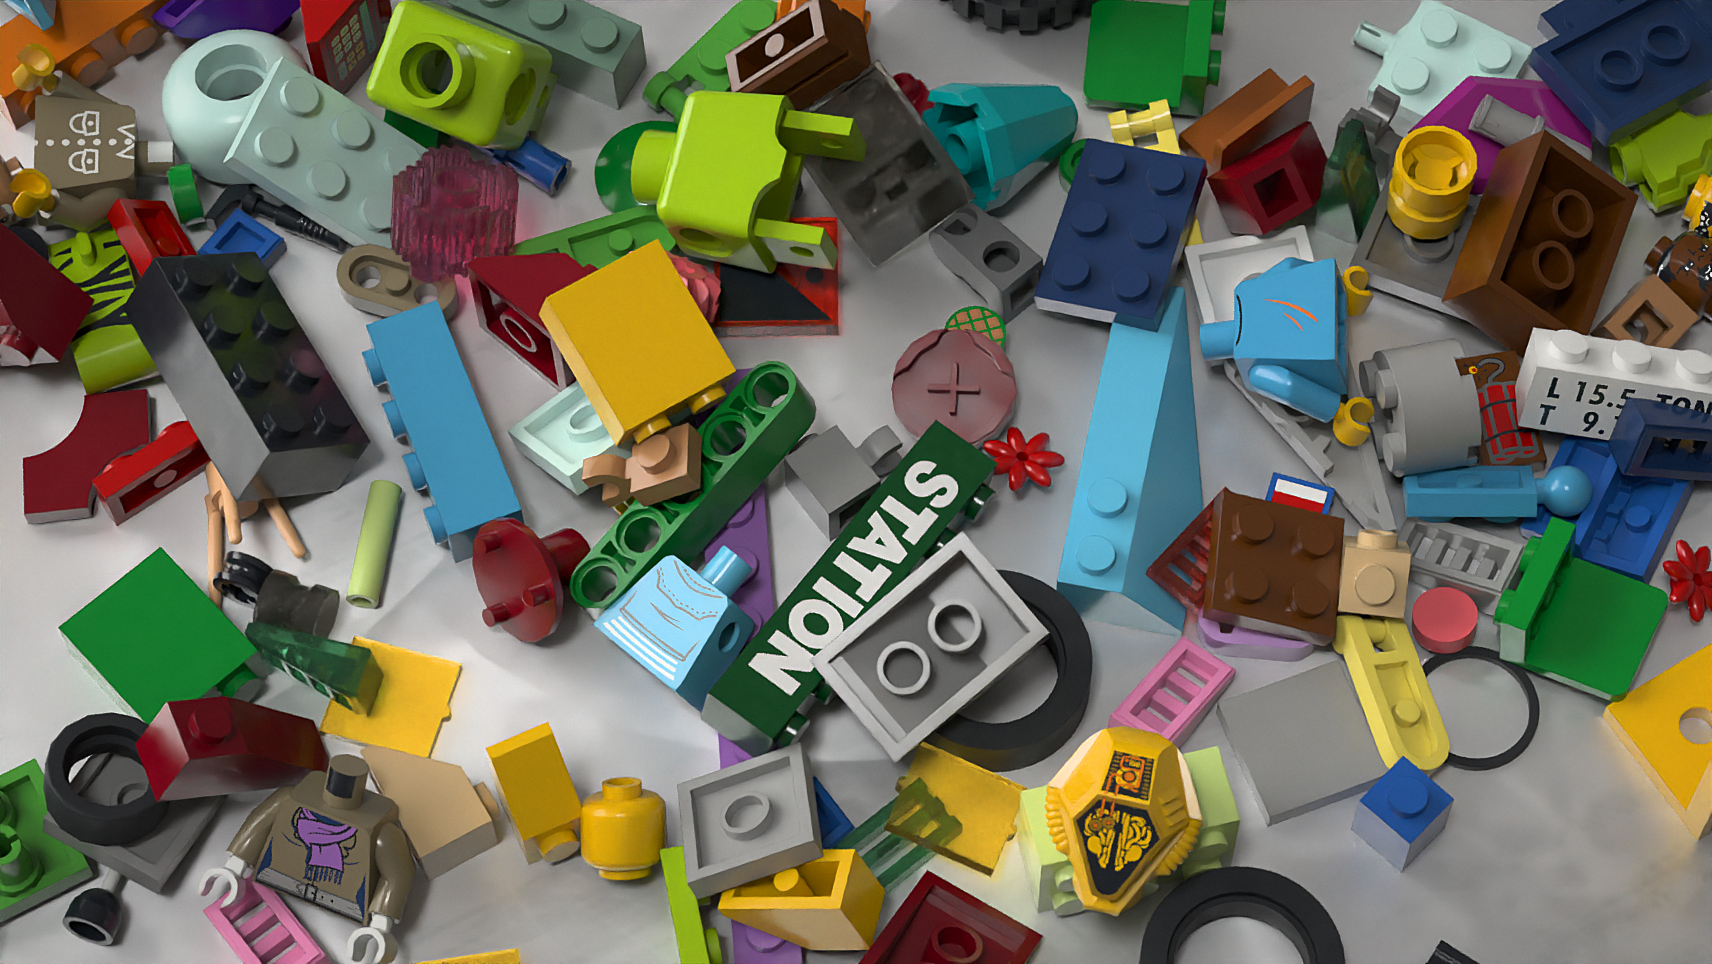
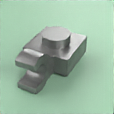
M1378 85L1367 110L1361 107L1357 111L1351 107L1338 124L1332 157L1384 186L1391 167H1393L1396 151L1403 139L1389 126L1397 112L1401 97Z

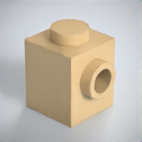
M1360 529L1358 537L1343 535L1338 611L1404 619L1411 551L1407 542L1397 541L1398 534L1384 530Z

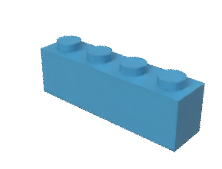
M436 300L367 324L366 328L372 349L361 353L374 388L385 384L391 401L382 403V408L393 438L397 439L406 436L412 453L402 456L412 487L415 492L426 488L433 506L423 509V513L435 545L447 541L455 563L473 557V543L479 528L491 520L505 517L515 518L521 523H525L522 509L439 303Z

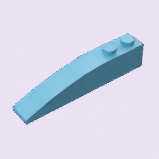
M1171 285L1157 332L1112 323L1080 467L1056 591L1071 603L1081 619L1182 637L1203 527L1204 512L1185 288Z

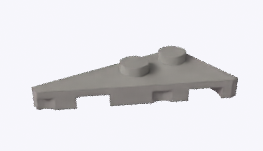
M1349 352L1348 394L1340 395V402L1344 404L1351 398L1361 397ZM1225 359L1224 370L1228 378L1324 484L1335 489L1334 495L1365 529L1396 533L1397 528L1371 433L1363 444L1347 446L1335 436L1333 419L1324 423L1294 408L1246 389L1235 359ZM1353 419L1356 423L1369 428L1368 423H1361Z

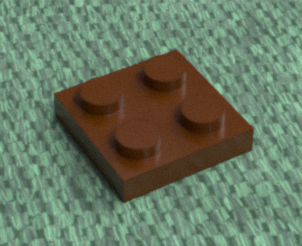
M1223 490L1214 499L1202 618L1326 646L1335 638L1345 519Z

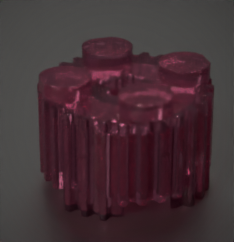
M441 145L440 149H435L432 146L428 147V151L422 154V161L417 160L415 161V166L407 165L406 171L403 170L398 175H393L391 246L395 248L396 255H402L403 262H410L409 273L413 278L425 283L441 281L445 278L446 274H448L449 278H454L456 274L466 278L468 277L467 265L475 257L510 256V254H513L519 182H517V174H513L514 169L512 167H505L500 163L497 164V167L494 164L487 166L484 160L473 161L472 157H469V151L461 149L459 145H454L453 148Z

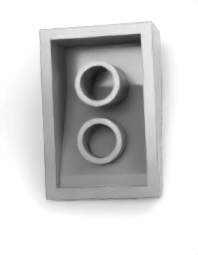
M961 531L809 661L894 762L897 763L1001 680L1050 637L1049 632L966 534Z

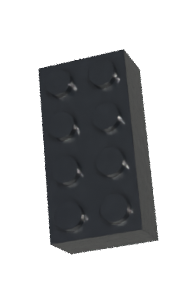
M238 252L153 258L122 309L235 501L243 502L338 490L371 441L257 253Z

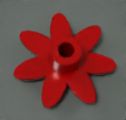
M1012 426L1007 431V443L999 440H988L983 444L984 450L996 457L993 460L998 463L993 476L1008 473L1009 488L1013 492L1020 490L1025 482L1030 479L1042 487H1050L1051 477L1045 468L1059 467L1065 462V458L1061 454L1053 451H1044L1050 442V437L1047 433L1035 435L1026 444L1022 432L1018 427Z
M1678 540L1676 542V552L1679 561L1667 560L1662 564L1664 571L1671 577L1670 588L1672 591L1669 599L1674 604L1688 599L1691 619L1697 623L1703 619L1706 608L1712 612V571H1707L1711 563V551L1708 546H1702L1694 554L1693 549L1686 541Z

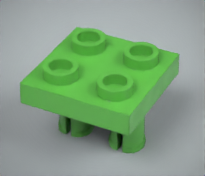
M35 758L0 775V923L94 876L83 853L43 832V818L48 811L43 789L44 774Z

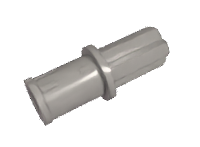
M1488 94L1480 102L1469 125V130L1490 138L1505 147L1545 129L1589 161L1592 160L1593 156L1592 151L1588 147L1545 126L1544 117L1538 115L1534 119Z

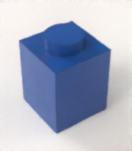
M1402 756L1359 800L1351 830L1402 873L1445 828L1454 798L1406 757Z

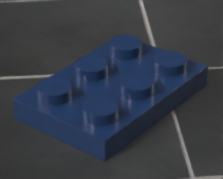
M1624 0L1533 48L1528 65L1600 143L1607 148L1712 90V13L1699 0Z
M1087 138L1034 294L1037 308L1157 332L1208 174L1206 160Z

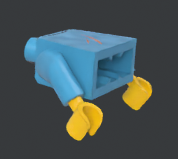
M1289 257L1258 277L1240 282L1234 289V320L1200 325V346L1204 360L1234 358L1246 389L1294 408L1324 423L1333 419V431L1340 442L1347 446L1363 444L1371 431L1367 426L1360 425L1353 419L1361 423H1368L1375 414L1374 406L1365 397L1351 398L1344 404L1340 402V395L1348 394V315L1360 316L1364 314L1374 297L1372 292L1364 290L1370 280L1368 272L1363 267L1351 266L1341 276L1335 258L1310 262Z

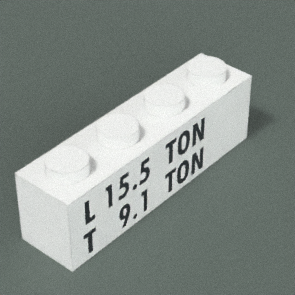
M1533 327L1515 384L1518 426L1609 440L1628 397L1656 400L1712 414V356L1697 350L1680 351L1648 346L1634 340L1617 341L1585 336L1571 330L1554 331ZM1667 438L1664 446L1668 447L1672 438ZM1698 440L1694 441L1690 453H1694L1699 442Z

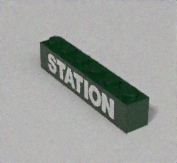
M935 419L709 690L700 719L753 758L775 751L778 747L784 748L796 744L810 723V720L804 716L817 700L827 705L837 694L809 660L958 534L954 531L965 518L975 523L981 517L996 494V491L990 488L989 485L998 463Z

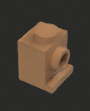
M1654 273L1636 283L1614 309L1593 329L1590 335L1592 337L1617 341H1636L1624 329L1626 324H1632L1640 331V343L1670 349L1700 317Z

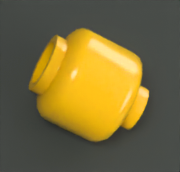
M616 777L606 779L601 783L602 791L587 796L581 803L580 841L582 858L590 866L598 868L599 875L606 879L632 880L646 877L651 874L652 866L661 862L659 850L668 848L665 801L657 793L642 789V781L638 778Z

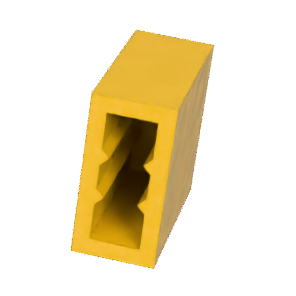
M658 238L546 297L539 312L541 320L616 447L633 437L637 444L641 445L647 438L668 430L672 426L668 418L688 407L693 415H696L716 405L727 396L723 388L727 386L736 372V369Z

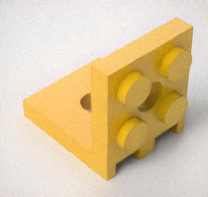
M1712 643L1632 690L1625 699L1606 706L1602 716L1697 841L1707 836L1712 828V741L1705 744L1690 742L1682 735L1679 723L1687 718H1698L1705 721L1712 728Z

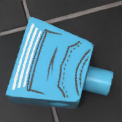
M724 545L700 574H697L676 556H665L600 615L593 625L702 713L709 690L735 661L753 631L754 621L730 600L753 569Z

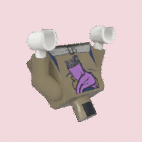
M340 754L330 759L327 773L311 771L297 786L283 785L255 807L226 850L230 859L225 867L212 868L206 871L200 878L198 892L200 896H206L213 888L215 880L223 875L229 879L231 891L229 896L223 901L221 908L232 907L243 899L246 892V883L242 875L247 867L254 869L251 881L365 926L357 929L347 942V953L352 961L361 962L366 954L368 941L375 937L379 944V950L375 956L374 964H390L394 961L398 951L396 939L390 933L392 924H399L416 875V866L404 833L398 828V807L393 799L365 789L370 769L365 760L350 754Z

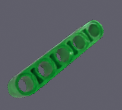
M767 361L754 367L697 430L702 436L699 489L645 507L636 499L577 565L571 575L569 585L571 596L594 621L665 556L674 555L689 566L809 430L815 420L817 410L815 401L788 365L779 361ZM787 394L781 403L771 407L776 399ZM745 442L740 450L729 455L730 451L737 444ZM702 490L699 497L693 502L686 504L691 495ZM659 538L657 544L652 549L644 552V549L651 541ZM616 586L613 594L601 601L605 592Z

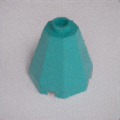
M949 83L930 91L927 101L935 102L933 108L923 111L920 119L931 172L939 182L950 179L957 191L948 194L950 199L958 208L970 202L986 212L1009 201L1072 143L1077 130L1078 112L1073 100L1067 94H1064L1059 86L1045 84Z

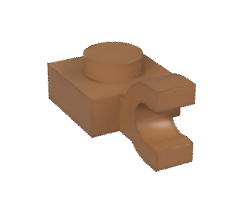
M686 423L647 438L641 445L633 441L632 457L624 459L617 455L601 454L583 459L582 481L588 487L603 483L602 501L609 508L627 501L632 495L645 507L699 489L702 436L690 423Z

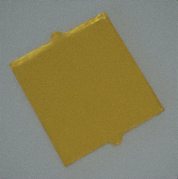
M354 636L339 677H334L330 681L333 693L318 730L320 736L362 747L373 744L431 758L443 722H448L452 718L449 705L462 672L461 663Z
M922 742L907 776H900L897 780L895 790L899 795L884 830L991 877L1005 842L1012 841L1017 833V827L1013 823L1020 808V792L1027 790V788Z

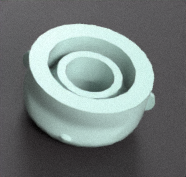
M242 29L212 34L197 41L184 51L169 68L163 82L161 105L171 141L174 142V150L182 163L190 162L196 175L213 182L231 185L252 184V181L229 168L223 162L273 64L284 56L310 73L309 66L303 59L304 55L299 49H295L284 39L272 34ZM251 94L239 100L227 101L228 99H231L238 95Z

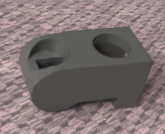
M968 202L929 233L930 245L940 261L952 273L961 276L988 301V309L997 313L1005 326L1035 302L1034 294L1044 267L1043 258L994 216H989L980 207Z

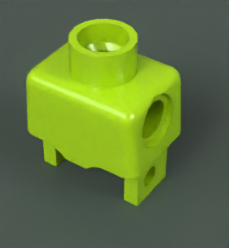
M403 0L397 4L393 11L382 46L367 83L366 93L369 100L380 107L477 147L514 151L521 147L528 130L539 131L559 74L550 71L552 56L543 46L433 2ZM450 57L453 66L452 80L443 93L434 94L429 89L435 88L438 90Z

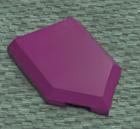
M1468 76L1407 132L1409 134L1413 130L1425 126H1445L1458 131L1467 138L1477 154V171L1469 194L1477 197H1482L1499 150L1506 148L1490 138L1469 130L1472 117L1486 94L1534 119L1538 115L1544 117L1545 126L1588 147L1592 151V133L1544 81Z

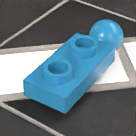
M1568 465L1552 469L1544 478H1534L1532 466H1460L1402 476V493L1406 517H1419L1424 521L1434 523L1447 522L1454 517H1483L1492 522L1506 523L1515 521L1519 517H1537V504H1544L1549 511L1558 516H1575L1589 505L1592 498V484L1589 477L1582 470Z

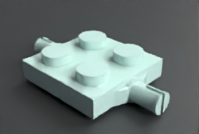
M1422 0L1410 22L1395 35L1364 19L1360 23V27L1357 28L1352 41L1354 44L1365 47L1384 57L1383 66L1368 89L1367 101L1372 102L1376 87L1381 85L1401 97L1395 115L1414 124H1417L1468 76L1519 79L1529 63L1533 50L1532 46L1436 0Z

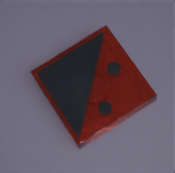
M837 217L789 218L788 223L825 228L838 250ZM838 258L834 270L778 262L772 274L714 261V274L721 282V292L717 302L720 305L713 325L716 337L839 336Z

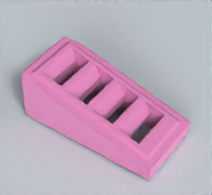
M1182 636L1110 715L1107 728L1128 726L1155 732L1174 743L1180 749L1232 682L1237 670ZM1179 667L1183 668L1206 683V685L1200 688L1177 673V669ZM1163 687H1166L1182 699L1189 702L1188 705H1185L1175 697L1171 696L1170 694L1162 690ZM1148 707L1152 708L1170 720V725L1146 709Z
M253 873L244 879L246 892L238 904L228 908H221L223 901L230 894V891H228L203 910L243 964H266L294 942L297 946L273 964H331L325 953L274 890L251 881ZM264 901L267 907L239 928L234 929L232 926L234 922ZM276 923H281L280 926H278L276 929H274L272 932H270L268 935H266L252 947L248 946V944H250L252 941H254L256 938H258L260 935H262Z

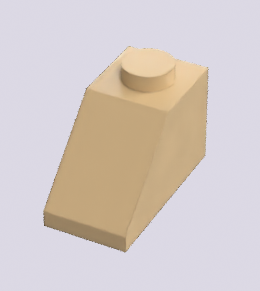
M373 744L360 750L362 759L369 765L368 776L378 794L393 799L397 805L398 828L403 831L408 847L428 882L498 845L493 821L501 817V814L483 781L472 786L464 770L458 765Z

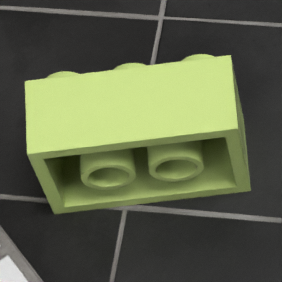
M1218 746L1182 754L1191 774L1203 819V826L1199 828L1201 834L1196 836L1198 840L1196 844H1192L1193 850L1188 852V857L1183 859L1181 865H1177L1176 870H1171L1168 876H1158L1155 880L1152 879L1145 884L1142 897L1154 893L1161 884L1183 879L1186 881L1212 869L1231 867L1240 817ZM1046 785L1021 791L1017 841L1037 913L1055 910L1056 914L1069 915L1085 910L1073 887V866L1067 860L1065 854L1056 850L1057 844L1052 842L1053 836L1049 835L1050 828L1046 825L1048 820L1045 818L1047 811L1044 807L1047 804L1045 797L1048 795L1046 789L1049 786Z

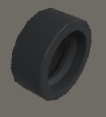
M114 712L87 715L67 725L53 740L45 762L43 789L47 811L60 829L81 842L106 847L129 844L151 833L166 816L170 801L157 802L150 783L143 796L127 804L105 806L85 800L74 793L69 783L68 777L74 764L94 754L113 753L127 756L143 766L135 744L149 725L137 717Z

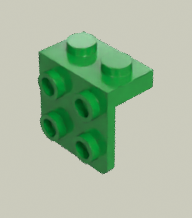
M1098 0L1092 5L1083 100L1091 106L1145 111L1150 109L1149 103L1167 99L1170 113L1202 116L1206 86L1218 87L1222 51L1210 50L1211 35L1223 36L1226 0H1189V6L1133 0Z
M1552 516L1542 538L1532 535L1526 544L1519 564V572L1524 573L1516 591L1506 588L1497 605L1493 624L1500 627L1499 659L1606 700L1619 702L1626 698L1666 613L1668 596L1662 589L1574 557L1576 525Z

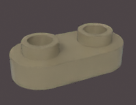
M365 244L354 247L346 252L337 265L336 276L340 292L345 301L357 309L390 317L421 306L418 302L425 296H435L438 298L437 301L445 321L453 316L458 307L459 295L455 278L448 268L439 263L379 245ZM368 279L380 280L379 284L372 288L361 286Z

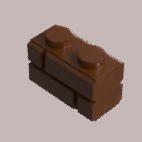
M831 0L806 1L798 9L792 10L725 55L731 92L785 95L789 98L796 111L808 109L821 97L845 82L857 78L871 65L865 28L861 19L844 8L839 9L838 5Z

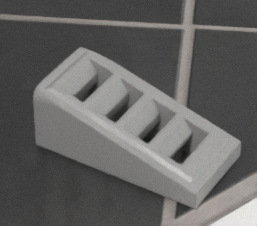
M1406 517L1398 533L1397 541L1407 542L1411 551L1410 580L1430 589L1451 587L1461 590L1474 601L1477 610L1494 616L1505 589L1510 588L1516 591L1524 573L1519 572V564L1526 547L1525 544L1449 522L1434 523L1424 521L1419 517ZM1425 537L1432 540L1433 543L1424 560L1416 558L1415 555ZM1448 548L1456 552L1449 566L1446 567L1441 565ZM1473 559L1480 562L1474 575L1467 573ZM1497 571H1500L1496 581H1493Z

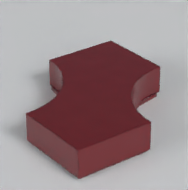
M147 388L84 395L81 416L70 434L48 451L23 458L24 516L28 524L93 516L98 494L92 480L101 475L106 466L113 460L124 455H133L153 442L151 398Z

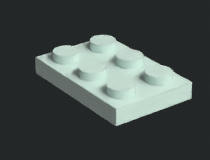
M283 56L273 64L223 164L353 246L374 244L391 249L436 155Z
M575 381L507 431L518 451L578 496L590 488L582 481L583 459L601 454L617 455L624 459L632 457L633 441H636L633 437L616 447L578 381ZM689 407L668 418L672 424L671 427L689 414H692Z

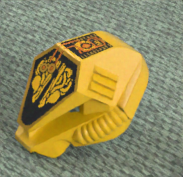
M1128 726L1105 728L1088 738L1047 785L1049 786L1046 789L1048 795L1045 797L1047 804L1044 808L1047 811L1045 818L1048 820L1046 825L1050 828L1049 835L1053 836L1052 842L1057 844L1056 850L1065 854L1067 860L1073 866V887L1085 909L1119 916L1122 912L1138 903L1142 898L1144 886L1148 881L1155 880L1158 876H1168L1171 870H1176L1177 865H1181L1183 859L1188 857V852L1193 850L1192 844H1196L1198 840L1196 836L1201 834L1199 828L1203 826V819L1186 760L1174 743L1155 732Z

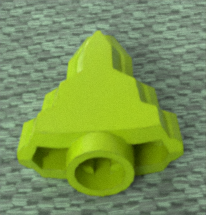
M1680 107L1608 146L1607 156L1613 178L1626 187L1636 185L1648 208L1653 209L1656 213L1685 203L1687 191L1695 187L1701 173L1710 176L1712 170V112L1694 116Z

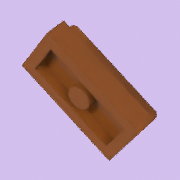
M1269 68L1182 131L1178 139L1179 148L1187 156L1205 159L1208 169L1207 176L1209 177L1303 122L1308 121L1315 83L1304 75L1288 86Z

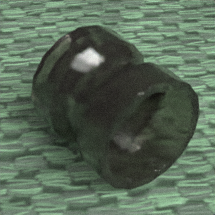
M275 569L265 580L257 597L253 612V626L259 631L274 636L282 632L293 636L296 644L312 650H318L328 639L334 626L340 604L339 591L321 584H315L311 587L302 585L296 575Z

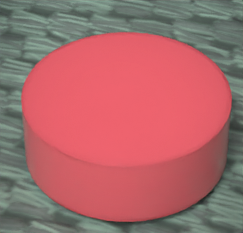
M1451 587L1430 589L1420 595L1414 603L1411 625L1413 635L1417 642L1429 651L1440 654L1461 651L1473 641L1476 635L1477 607L1474 601L1461 590Z

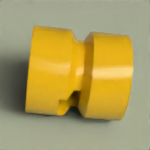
M1425 126L1413 130L1401 140L1396 151L1392 179L1389 183L1386 199L1387 212L1393 224L1405 234L1418 239H1438L1450 235L1461 225L1467 211L1470 199L1469 193L1473 187L1477 171V154L1471 142L1461 133L1445 126Z

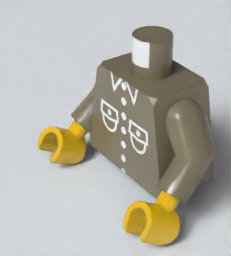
M37 43L28 44L17 55V59L23 64H20L12 73L15 86L24 91H32L38 86L43 88V95H36L34 169L25 168L21 170L9 185V189L12 192L20 193L12 203L13 210L17 216L30 218L36 213L38 226L61 224L80 232H90L109 222L106 216L118 198L138 199L139 177H167L166 171L169 170V167L175 166L174 142L139 141L135 109L128 105H120L87 88L61 70L52 73L55 67V60L51 52L43 45Z

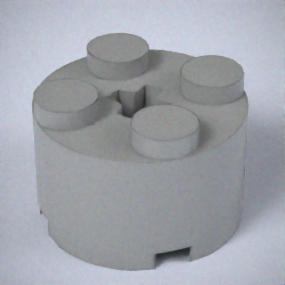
M1452 338L1380 350L1374 353L1372 360L1360 361L1359 380L1363 395L1367 399H1372L1375 410V422L1368 423L1376 455L1378 460L1385 459L1388 470L1392 471L1397 477L1472 465L1478 459L1477 456L1468 451L1469 447L1481 445L1482 432L1478 395L1473 375L1460 376L1455 359L1466 357L1456 339Z

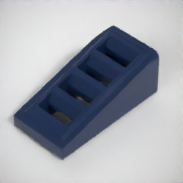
M1633 397L1626 399L1608 443L1609 450L1623 475L1712 481V414L1651 399ZM1667 438H1672L1669 446H1664ZM1698 440L1699 442L1694 453H1690L1694 441Z

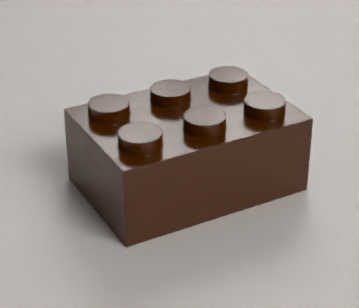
M1545 129L1499 150L1441 303L1509 350H1516L1517 355L1523 359L1533 327L1554 331L1571 330L1588 336L1639 195Z

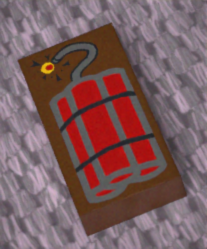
M1516 350L1455 359L1460 376L1472 374L1476 385L1482 432L1481 445L1473 447L1475 456L1478 457V466H1532L1533 472L1544 470L1547 458L1539 430L1518 426L1515 384L1521 367Z

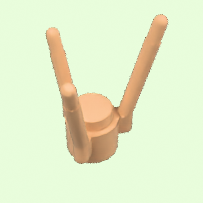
M210 461L205 469L209 494L204 498L208 514L209 599L222 611V594L214 587L213 579L216 573L223 572V517L226 519L230 542L238 545L242 541L240 519L254 514L258 509V502H263L296 558H303L306 555V550L278 498L236 502L213 462Z

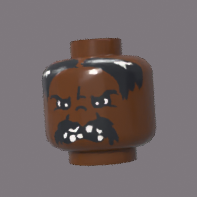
M1693 230L1683 232L1674 241L1663 236L1648 254L1643 267L1651 271L1650 275L1655 273L1700 317L1696 322L1705 316L1712 320V241Z

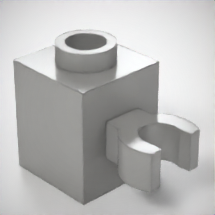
M837 425L821 435L817 433L809 434L799 440L789 451L788 456L784 458L786 487L830 542L840 535L880 487L881 480L878 476L893 470L903 459L897 452L903 446V443L888 425L873 432L856 449Z

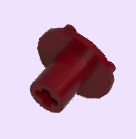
M505 517L493 519L479 528L473 543L472 567L478 590L487 607L482 611V618L488 627L499 624L506 632L521 641L537 642L554 633L563 616V591L570 589L572 573L591 551L584 537L572 528H564L539 538L531 528L517 519Z

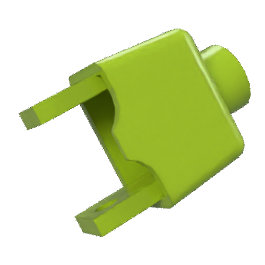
M698 90L691 93L685 101L677 133L648 129L639 138L631 165L632 193L635 200L639 203L657 205L658 217L679 248L690 256L770 274L775 271L778 262L834 270L839 252L825 228L788 223L807 154L863 162L867 143L853 118L796 111L789 98L785 95Z

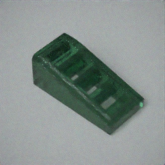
M1351 118L1350 121L1346 122L1326 163L1315 225H1317L1316 230L1357 245L1380 195V187L1364 122Z
M253 621V623L248 622L244 634L257 648L263 661L357 715H362L366 718L370 716L384 674L369 648Z

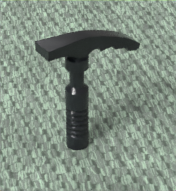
M255 183L229 184L205 215L207 228L212 232H215L234 210L238 208L249 216L256 217L259 214L274 220L276 227L313 240L338 252H342L348 244L347 241L287 204L277 206L265 201L262 194L252 191L253 187H259Z

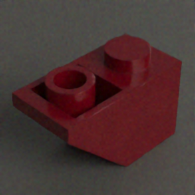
M1305 121L1206 179L1231 233L1265 235L1313 207L1336 175L1312 122Z

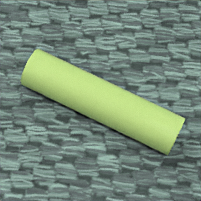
M375 480L370 485L346 596L348 603L359 608L370 609L378 605L402 488L391 481Z

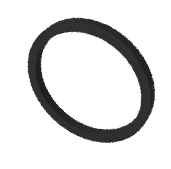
M1467 646L1455 653H1438L1422 665L1424 674L1427 677L1439 666L1453 660L1471 658L1491 662L1506 670L1516 679L1523 689L1528 702V725L1524 734L1514 746L1499 755L1488 758H1467L1449 752L1448 758L1443 762L1449 766L1468 771H1485L1501 767L1521 755L1532 741L1536 732L1540 715L1536 689L1529 676L1520 666L1499 659L1500 653L1495 650L1478 646Z

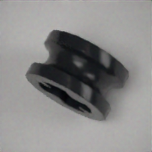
M238 551L228 552L223 560L227 570L216 573L213 579L214 587L222 595L240 605L253 609L264 608L269 598L265 590L266 588L271 589L276 586L279 579L277 572L254 556Z

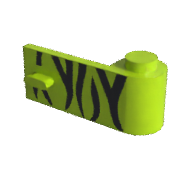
M113 227L92 233L79 232L74 238L47 245L51 264L95 300L71 341L72 351L86 394H99L160 376L161 373L122 309L136 286L127 252L123 249Z

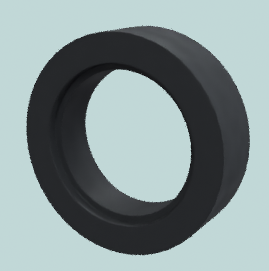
M998 569L995 570L1049 632L1050 638L1044 643L1049 648L1056 663L1058 672L1056 684L1049 697L1041 706L1020 719L1005 723H984L966 718L958 713L922 742L933 754L953 765L968 770L991 773L1009 772L1032 766L1054 754L1072 737L1079 727L1088 705L1093 660L1092 647L1086 627L1078 612L1062 594L1032 576Z
M1245 866L1212 869L1187 879L1174 888L1153 912L1144 932L1139 957V964H1174V958L1180 945L1192 931L1210 920L1236 915L1257 918L1278 928L1295 945L1304 964H1345L1344 949L1336 925L1323 905L1309 891L1278 873Z

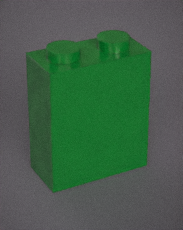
M161 547L58 627L70 654L126 715L137 717L148 725L151 724L168 701L228 696L248 702L258 692L262 681L268 677L257 648Z

